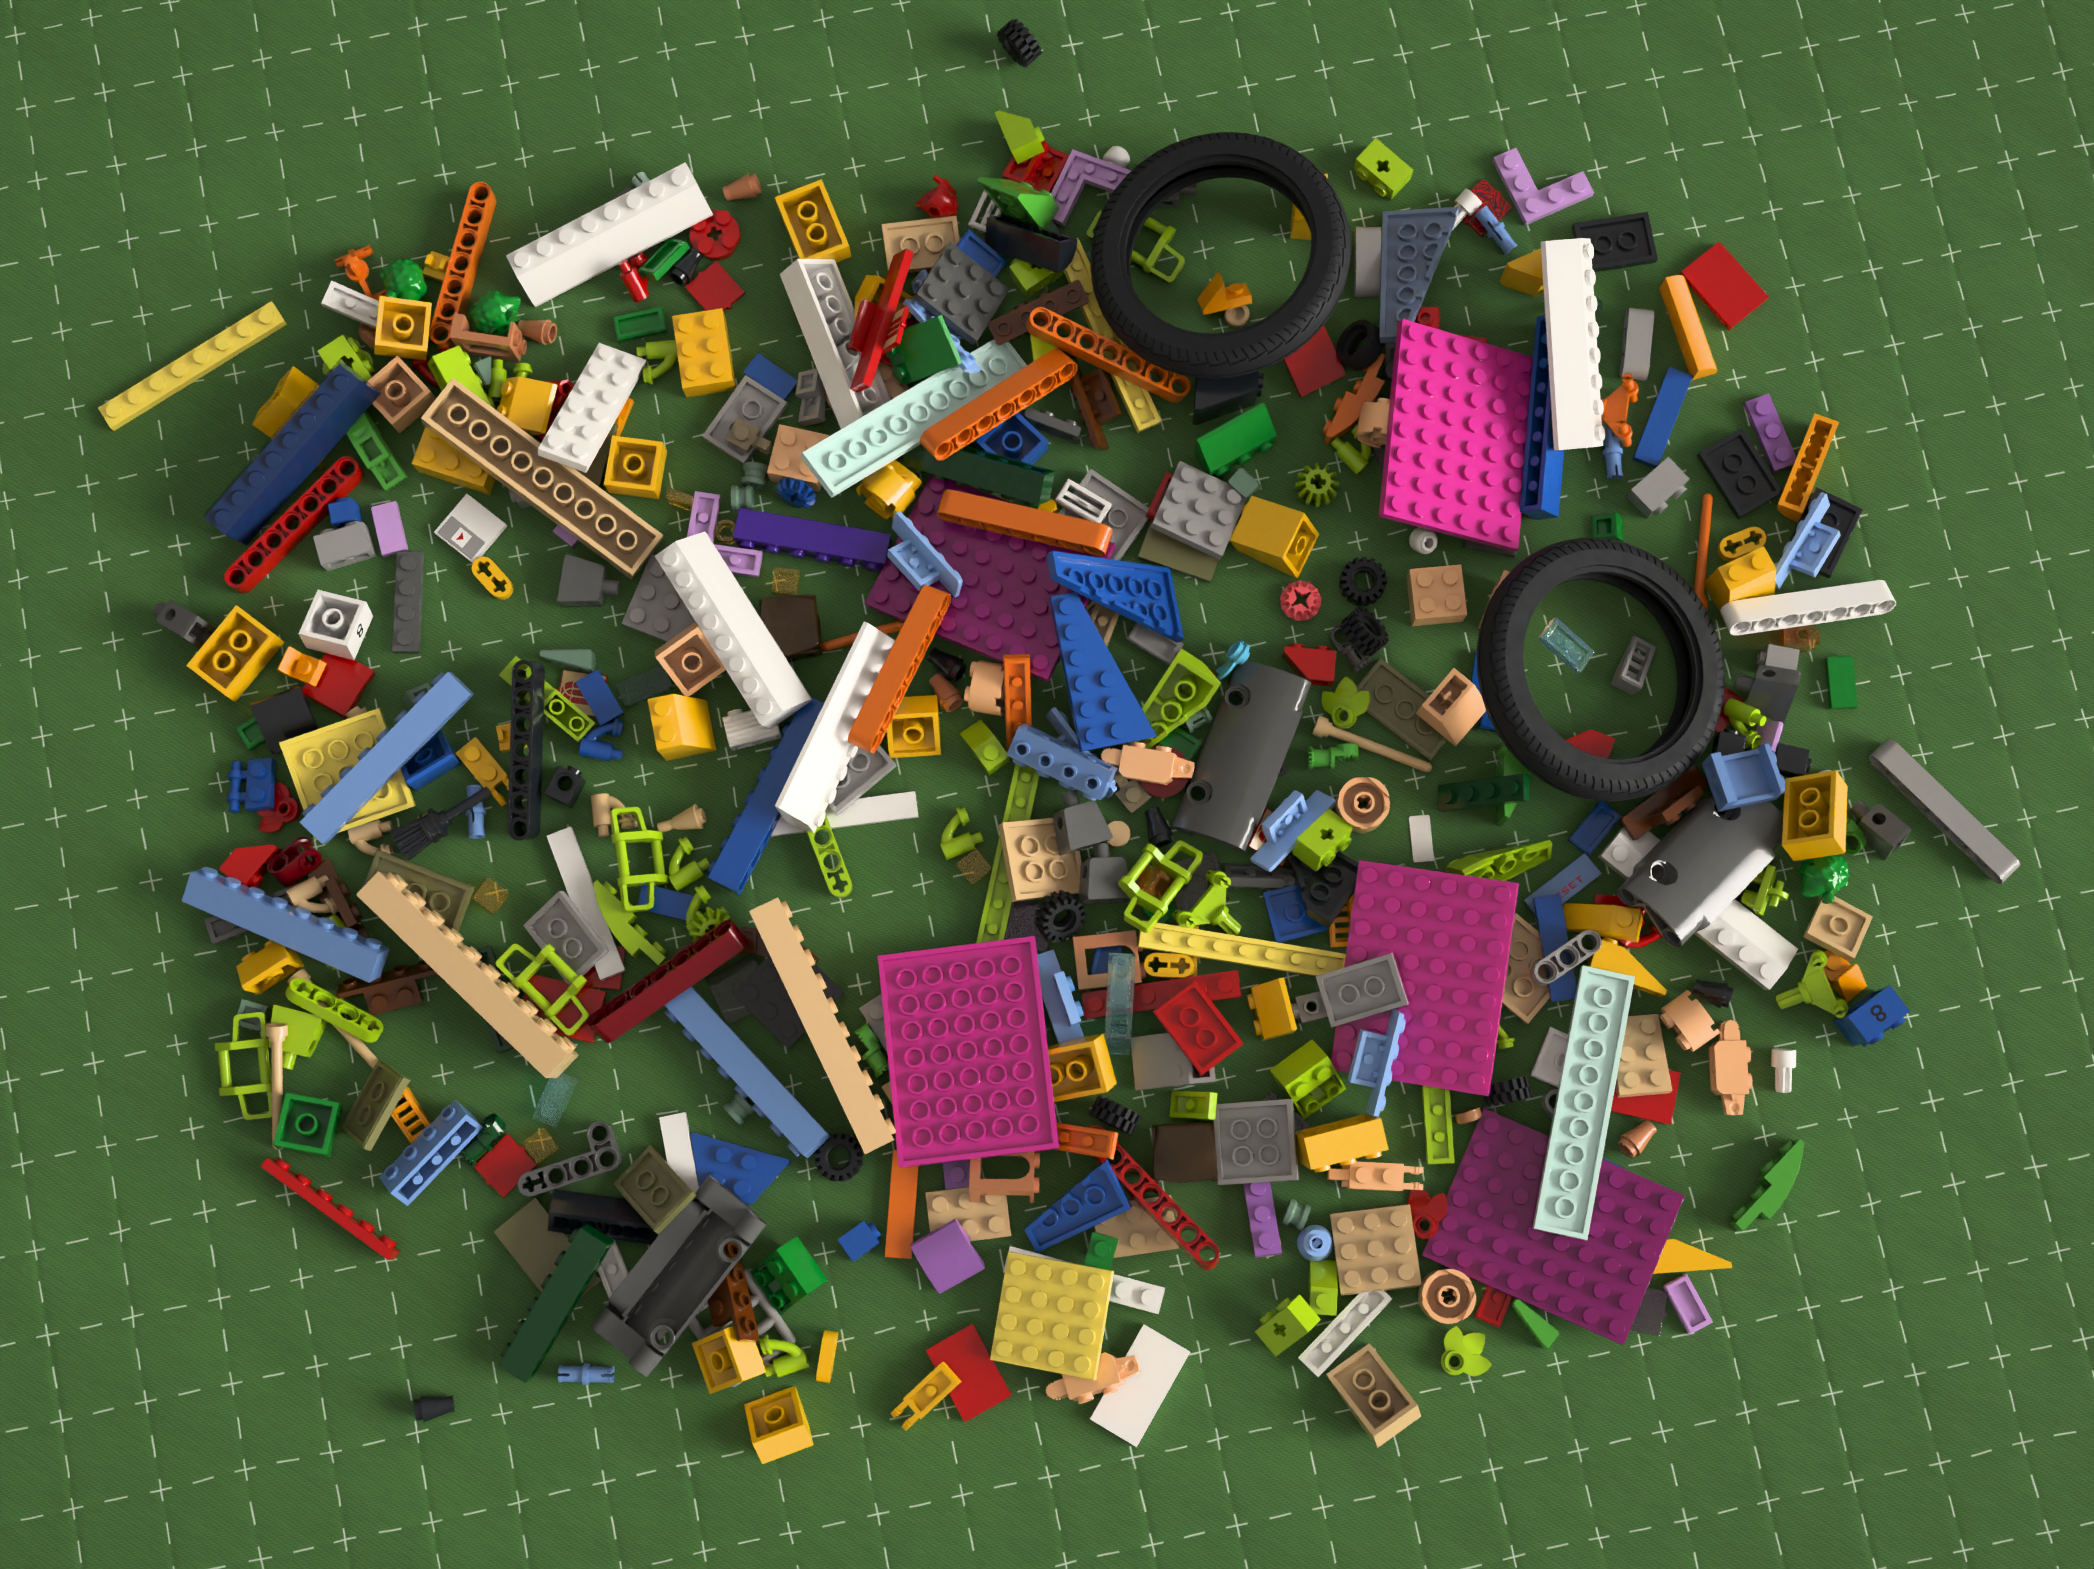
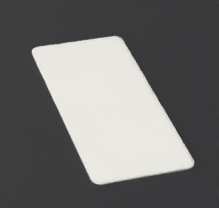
M1410 816L1409 824L1413 862L1433 861L1430 816Z

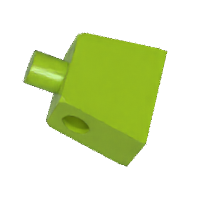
M273 1005L271 1023L288 1024V1035L285 1036V1041L282 1042L283 1068L293 1070L297 1055L309 1058L312 1056L328 1023L326 1020L314 1014Z

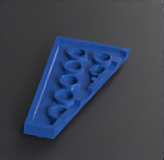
M1051 551L1046 554L1051 580L1177 643L1184 640L1170 568Z
M1073 592L1049 597L1080 752L1157 737L1077 593Z

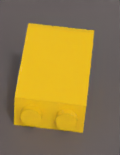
M1251 496L1249 502L1242 509V516L1237 526H1235L1229 541L1237 551L1298 579L1319 533L1304 512Z
M1764 546L1718 567L1705 581V588L1720 616L1722 617L1720 613L1721 608L1729 602L1775 595L1776 567Z
M677 694L647 699L656 748L666 761L717 751L707 700Z

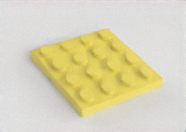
M381 708L279 742L303 810L312 803L317 805L323 799L320 796L321 793L329 785L335 786L341 780L339 775L348 766L353 768L360 761L357 757L367 747L372 749L378 743L376 740L377 736L386 728L388 729ZM400 769L338 833L416 806L402 770Z
M1008 1252L990 1360L1096 1380L1114 1271Z

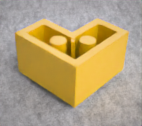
M292 366L279 381L273 395L259 409L252 425L271 438L318 383Z

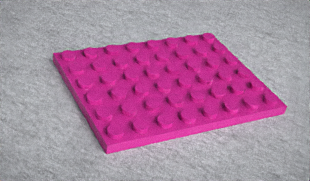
M1401 319L1397 322L1379 517L1511 552L1518 550L1521 524L1520 501L1533 357L1409 320Z
M1359 860L1344 968L1390 953L1394 955L1409 1004L1395 1008V1010L1404 1014L1405 1028L1403 1033L1399 1034L1397 1042L1399 1052L1391 1066L1393 1081L1489 1096L1519 883ZM1391 1010L1336 1026L1331 1063L1336 1071L1349 1073L1360 1029L1381 1034L1386 1033Z
M1035 936L878 956L899 1168L1059 1149Z

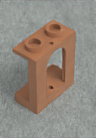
M454 313L449 338L455 346L460 345L462 351L471 356L485 358L491 356L492 359L520 363L521 355H524L526 352L527 342L524 340L515 322H510L508 337L476 333L464 314ZM472 345L493 347V348H499V349H503V350L483 348V347H476V346H472Z
M1136 930L1073 937L1079 992L1095 988L1142 984L1141 978H1146V970L1144 969V962L1139 963L1138 952H1143V948L1137 947L1139 937H1136ZM1126 946L1133 951L1134 964L1130 969L1121 972L1088 975L1085 949Z
M1040 1152L1003 1155L1023 1157L1027 1160L1030 1166L1029 1172L1020 1179H981L982 1158L971 1159L969 1201L980 1202V1195L1030 1196V1203H1034V1193H1039V1177H1034V1169H1040Z

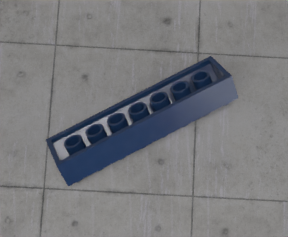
M339 359L205 511L204 519L226 536L248 545L381 393Z

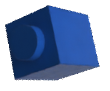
M863 1221L837 1240L850 1259L855 1262L881 1243L878 1239L881 1233L873 1222L868 1225L866 1221Z

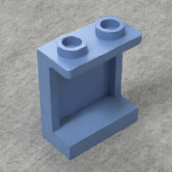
M1769 743L1762 744L1758 749L1722 756L1721 752L1713 753L1702 762L1718 812L1776 800L1785 792V780L1779 773L1776 764V754L1771 750Z

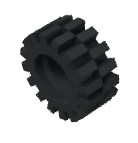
M1011 19L997 32L998 40L1003 44L1002 47L1007 50V54L1011 55L1012 59L1024 68L1042 54L1041 47L1038 46L1039 43L1034 39V35L1030 34L1029 29L1024 27L1023 23L1017 19Z
M1362 556V559L1357 557L1352 562L1349 561L1346 564L1339 579V588L1342 589L1341 594L1343 597L1346 596L1348 598V602L1351 603L1353 601L1357 606L1360 604L1368 606L1369 603H1375L1382 596L1387 584L1385 569L1382 570L1380 562L1378 564L1375 563L1376 559L1371 558V560H1367V557ZM1361 572L1369 574L1373 580L1372 587L1368 590L1356 588L1353 583V578L1356 574Z
M1357 607L1341 621V628L1344 629L1342 632L1343 635H1347L1346 640L1352 642L1351 646L1354 649L1357 647L1359 653L1363 652L1365 656H1372L1388 643V633L1384 631L1386 628L1380 624L1381 621L1374 617L1375 614L1369 613V610L1366 608Z
M1059 890V894L1055 891L1051 892V898L1046 895L1043 897L1046 901L1038 903L1041 909L1035 910V914L1038 916L1034 917L1035 922L1049 939L1058 942L1059 939L1061 942L1066 941V936L1072 939V933L1076 932L1078 934L1080 932L1078 927L1084 926L1085 923L1081 919H1086L1085 908L1069 892L1065 893L1063 890ZM1068 909L1066 916L1061 921L1053 923L1055 916L1060 911Z
M1525 1076L1491 1084L1489 1096H1483L1485 1108L1532 1098L1528 1077Z
M1101 1095L1097 1096L1089 1113L1092 1117L1129 1135L1133 1134L1141 1118L1136 1112Z
M830 1134L831 1137L814 1153L815 1166L818 1168L819 1173L829 1180L839 1182L850 1180L860 1171L859 1169L863 1164L864 1156L861 1146L853 1137L847 1134ZM836 1147H843L849 1153V1161L842 1168H835L829 1162V1153Z

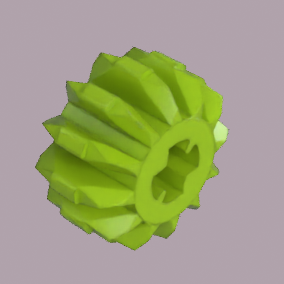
M1315 463L1314 470L1307 465L1304 468L1305 473H1298L1297 478L1299 482H1296L1295 488L1301 490L1298 493L1299 498L1307 497L1306 505H1309L1311 500L1315 501V507L1320 506L1321 500L1324 504L1328 505L1330 503L1329 497H1336L1337 492L1334 489L1339 487V482L1334 480L1337 475L1336 472L1328 474V465L1324 466L1323 470L1320 469L1319 463ZM1315 481L1321 486L1320 489H1316V486L1313 484Z
M706 907L705 915L697 911L696 915L699 920H690V924L695 927L689 930L690 936H696L693 942L708 932L706 929L709 930V925L714 924L716 927L721 922L730 919L729 914L721 915L722 910L718 907L713 914L710 907Z

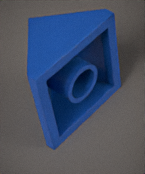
M440 730L401 770L407 784L418 791L461 765V762L444 733Z

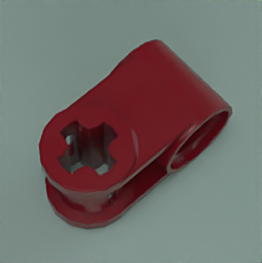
M299 837L293 840L279 854L272 857L268 862L267 869L284 887H290L297 884L302 877L320 864L322 856L318 850L313 849V844L309 838ZM299 845L304 850L303 852H301L298 848Z

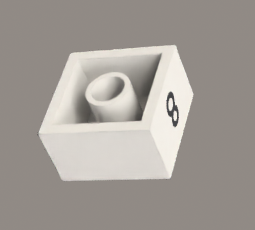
M317 590L298 634L308 649L355 660L373 615L366 601Z

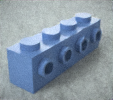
M1026 723L1018 727L1006 754L1013 758L1012 761L1015 764L1023 767L1028 765L1036 769L1035 772L1045 778H1050L1051 776L1059 780L1061 786L1067 789L1076 788L1082 791L1084 797L1093 801L1101 800L1106 796L1118 769L1084 751L1080 752L1078 748Z
M454 1099L423 1130L421 1135L405 1148L393 1164L385 1169L384 1173L379 1177L390 1194L408 1206L483 1129V1126L472 1112Z

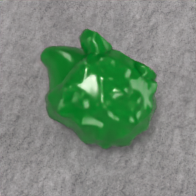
M409 258L390 261L387 266L382 268L380 276L387 290V297L419 301L421 297L426 296L428 287L425 283L423 270L419 267L418 263L413 262Z
M487 291L485 295L479 297L473 303L470 309L468 319L471 322L472 328L478 333L501 336L509 330L511 321L518 325V322L521 320L520 317H517L521 299L519 296L510 297L498 291Z
M1839 854L1802 861L1799 868L1802 876L1801 895L1803 897H1815L1823 894L1821 900L1824 904L1834 902V893L1848 885L1847 879L1850 876L1847 862Z

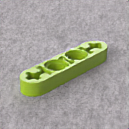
M825 814V825L817 827L815 833L807 831L830 892L837 898H845L852 892V881ZM823 830L828 832L829 841L826 844L820 845L815 842V835ZM826 856H837L839 860L837 867L834 869L826 868L824 866ZM843 869L844 873L839 874L842 882L848 883L844 887L845 891L842 893L838 889H833L837 885L835 877L828 878V874H835Z
M303 978L292 979L286 989L285 994L289 1001L365 1042H376L384 1029L382 1022L376 1017L341 998L338 999L337 996ZM317 1001H323L329 1007L320 1006ZM341 1013L348 1014L352 1020L344 1019Z

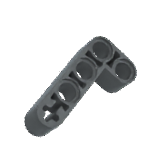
M601 1121L592 1123L587 1130V1138L591 1148L590 1152L523 1174L518 1180L519 1191L525 1196L537 1197L553 1192L555 1189L559 1190L619 1169L623 1160L613 1127ZM603 1126L607 1130V1136L604 1140L598 1141L595 1138V1131ZM607 1152L613 1153L615 1157L614 1163L609 1167H606L602 1160ZM582 1160L587 1161L589 1164V1170L584 1175H580L577 1171V1166ZM556 1169H561L564 1177L560 1183L556 1184L552 1180V1173ZM544 1179L546 1183L535 1185L534 1191L527 1188V1184H530L531 1180L539 1181Z

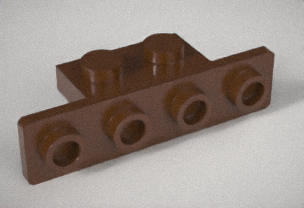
M1075 280L1055 291L1041 293L1037 296L1036 300L1030 303L1023 302L1015 306V310L988 322V326L997 345L1001 346L1028 333L1026 322L1030 313L1035 308L1043 307L1063 316L1088 304L1089 299L1080 280ZM1041 318L1033 319L1037 326L1045 324Z
M1066 354L1077 364L1076 374L1070 379L1072 385L1070 390L1074 399L1078 401L1080 418L1088 428V440L1093 447L1106 450L1109 446L1101 425L1122 415L1107 371L1099 368L1083 376L1076 357Z
M1693 764L1677 780L1653 793L1624 815L1620 822L1632 840H1638L1657 825L1665 823L1668 826L1680 818L1678 813L1682 810L1686 812L1698 804L1697 799L1704 794L1702 790L1708 786V783L1697 766Z
M326 859L320 862L307 875L309 878L315 876L316 879L324 875L328 877L329 880L325 881L326 886L322 888L323 892L318 894L321 903L325 904V898H333L339 910L336 914L346 924L347 928L356 930L360 936L370 938L361 921L363 915L356 904L353 905L349 898L351 891L346 882H341L331 860Z
M424 960L411 966L399 965L391 971L383 972L381 977L370 983L354 977L345 979L338 985L336 995L340 999L363 993L370 1014L376 1015L423 1003V996L417 979L436 975L437 973Z
M728 1242L725 1251L729 1256L736 1257L739 1253V1248L736 1243ZM740 1259L708 1299V1306L713 1326L722 1327L732 1321L737 1341L755 1343L759 1341V1334L742 1259Z

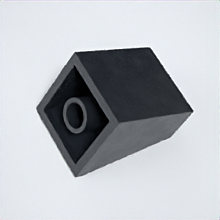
M1256 371L1229 378H1196L1192 425H1199L1255 405L1256 396L1261 397L1264 373Z

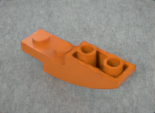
M1381 353L1370 367L1362 370L1366 372L1363 381L1357 380L1352 393L1346 391L1343 398L1338 397L1332 410L1336 412L1333 421L1327 420L1322 431L1326 435L1323 443L1329 445L1337 437L1341 438L1358 424L1363 402L1376 401L1385 382L1377 378L1386 354Z

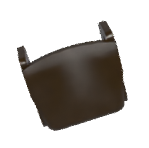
M815 595L775 596L759 600L761 620L788 662L817 657L823 654L819 610Z
M1213 1122L1152 1125L1153 1177L1157 1184H1159V1180L1187 1183L1212 1178V1182L1218 1181Z

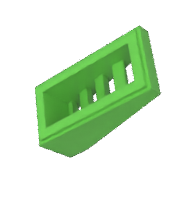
M1512 1298L1510 1302L1511 1307L1540 1347L1547 1350L1558 1337L1559 1331L1522 1301Z

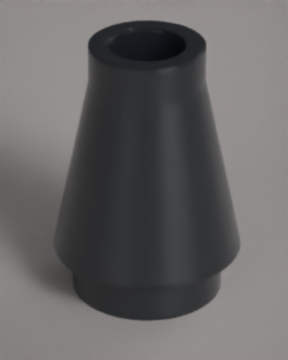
M690 248L686 254L672 265L668 272L669 278L680 286L690 283L700 260L703 258L701 253L694 248Z
M934 648L927 658L948 681L953 680L957 682L967 668V665L963 663V659L937 648Z
M1154 807L1146 810L1148 842L1157 848L1172 843L1173 832L1164 819L1160 808Z
M1696 979L1692 995H1696L1718 1008H1721V1006L1728 1008L1734 988L1729 987L1728 983Z
M420 1395L419 1399H414L416 1421L423 1420V1422H427L444 1414L455 1412L453 1395Z

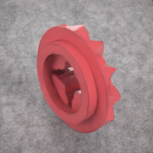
M1297 580L1296 582L1289 583L1284 588L1280 597V604L1283 612L1289 618L1296 621H1306L1318 613L1322 597L1318 588L1312 585L1310 581ZM1296 593L1301 597L1309 594L1305 601L1306 607L1301 603L1294 605L1297 599Z

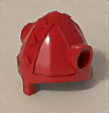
M935 175L932 180L938 186L923 195L915 203V207L933 218L954 216L957 214L959 206L956 190L947 179H941L938 175Z

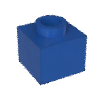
M344 497L335 500V503L328 504L331 524L336 529L343 528L346 523L352 521L363 522L360 505L354 499Z

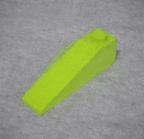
M1181 648L1142 708L1157 737L1133 742L1146 744V749L1152 748L1179 725H1182L1196 712L1203 709L1209 703L1221 682L1202 661Z
M1550 840L1467 855L1450 862L1446 866V873L1507 881L1551 859L1553 843Z

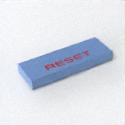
M1584 853L1527 897L1523 903L1536 918L1533 904L1534 897L1560 894L1563 904L1602 873Z

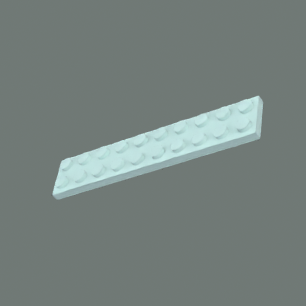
M995 339L971 352L976 359L975 362L981 368L979 373L964 372L958 365L938 372L802 452L801 458L830 497H834L920 445L921 435L929 427L1026 367V363L1010 342L998 346Z
M1584 965L1580 967L1532 1229L1588 1240L1635 980L1634 976Z

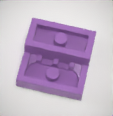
M956 1218L910 1244L919 1264L939 1294L985 1269L984 1261L970 1244V1237Z

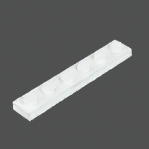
M1012 1246L1009 1247L1008 1251L1064 1261ZM1114 1274L1109 1301L1159 1314L1165 1288Z

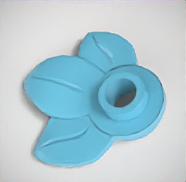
M1243 640L1237 641L1229 647L1226 655L1229 660L1223 666L1216 669V672L1219 674L1218 680L1226 677L1235 665H1242L1250 656V652H1248L1250 646L1244 643Z

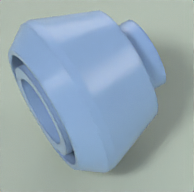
M1320 1225L1307 1226L1300 1232L1297 1239V1247L1300 1254L1305 1259L1314 1262L1326 1259L1331 1254L1334 1246L1331 1233Z

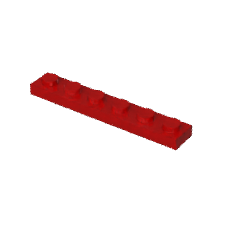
M1238 970L1081 993L1084 1017L1086 1020L1155 1010L1194 980L1197 981L1211 1001L1242 997Z
M266 1158L260 1166L387 1260H394L400 1253V1250L394 1247L397 1243L385 1234L382 1237L374 1232L375 1226L365 1219L359 1221L353 1217L354 1211L342 1203L338 1206L331 1200L333 1196L322 1188H319V1190L315 1189L310 1185L311 1179L300 1172L297 1175L289 1170L291 1165L282 1158Z

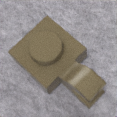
M738 417L725 438L727 443L748 454L753 447L768 455L773 447L770 445L771 442L769 440L758 437L761 433L759 428Z
M1117 769L1113 779L1120 790L1115 793V796L1127 811L1133 814L1150 800L1151 796L1138 780L1128 782L1121 775L1119 769Z

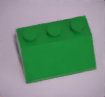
M1263 402L1196 439L1194 455L1205 473L1221 478L1230 472L1229 468L1237 464L1242 466L1248 463L1254 454L1258 452L1264 454L1274 447L1273 444L1276 441L1277 434Z

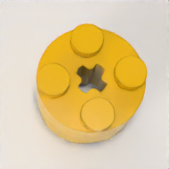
M888 463L865 477L856 488V492L859 497L863 494L867 498L864 503L873 512L886 520L892 517L893 522L894 514L898 511L903 513L915 499L913 491L915 484L908 477L898 475L894 467Z

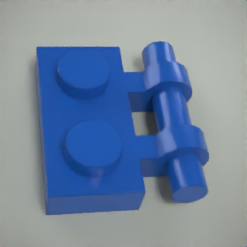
M272 757L248 760L247 770L242 771V762L233 761L231 770L228 772V780L230 781V792L227 793L229 812L239 813L240 804L244 803L245 809L249 812L273 810L276 760ZM241 782H246V792L241 793Z

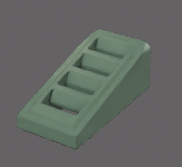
M591 649L540 651V657L548 663L587 673H592L596 670V655Z

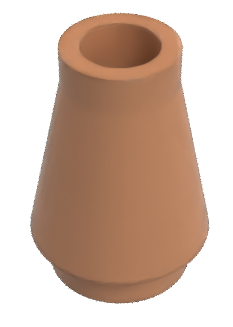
M747 173L731 184L724 186L723 192L726 200L731 201L755 198L757 194L762 193V189L757 175Z
M520 320L517 325L523 336L544 345L553 343L557 336V326L555 323H551L550 320Z
M942 673L934 675L929 680L935 695H937L941 709H945L946 712H952L962 705L964 701L962 693L944 678Z
M1645 1120L1640 1125L1621 1135L1617 1145L1627 1157L1639 1156L1651 1137L1657 1132V1129L1650 1121Z

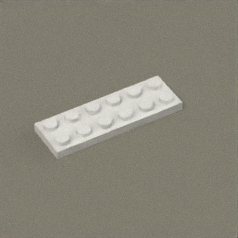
M599 343L538 448V456L587 473L640 378L643 368L646 367V360Z

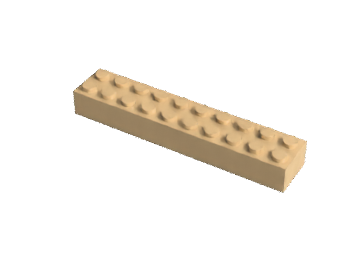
M454 378L451 379L421 417L422 425L632 580L663 540V534L576 469L538 456L540 442Z
M378 871L356 895L545 1078H558L579 1056L574 1051L576 1048L574 1043L567 1037L562 1038L555 1033L557 1027L548 1019L543 1020L536 1014L539 1010L528 1000L525 1002L517 996L520 993L517 988L509 982L507 984L499 978L501 973L491 964L487 966L480 960L482 955L475 948L464 945L461 942L464 939L462 935L452 928L450 930L443 924L445 919L435 910L430 911L424 906L427 902L416 892L413 894L407 890L408 884L397 874L394 876L390 872L386 874Z
M777 897L750 910L751 917L864 1153L867 1154L893 1141L892 1134L896 1133V1130L890 1118L884 1120L880 1110L885 1107L879 1095H872L869 1086L873 1082L867 1070H860L857 1062L862 1059L855 1045L850 1047L846 1040V1037L850 1036L844 1022L838 1023L834 1015L838 1012V1009L832 997L827 999L823 992L827 986L821 974L815 975L811 967L815 965V961L810 950L804 951L800 944L801 941H804L798 925L792 927L788 919L793 916L786 900L780 902Z

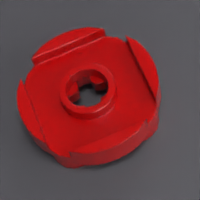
M711 210L712 216L691 226L689 233L690 241L693 248L699 251L703 257L711 261H720L734 253V249L740 243L741 234L736 220L730 216L729 212L725 210ZM714 230L722 233L716 241L712 237L708 238L709 234Z

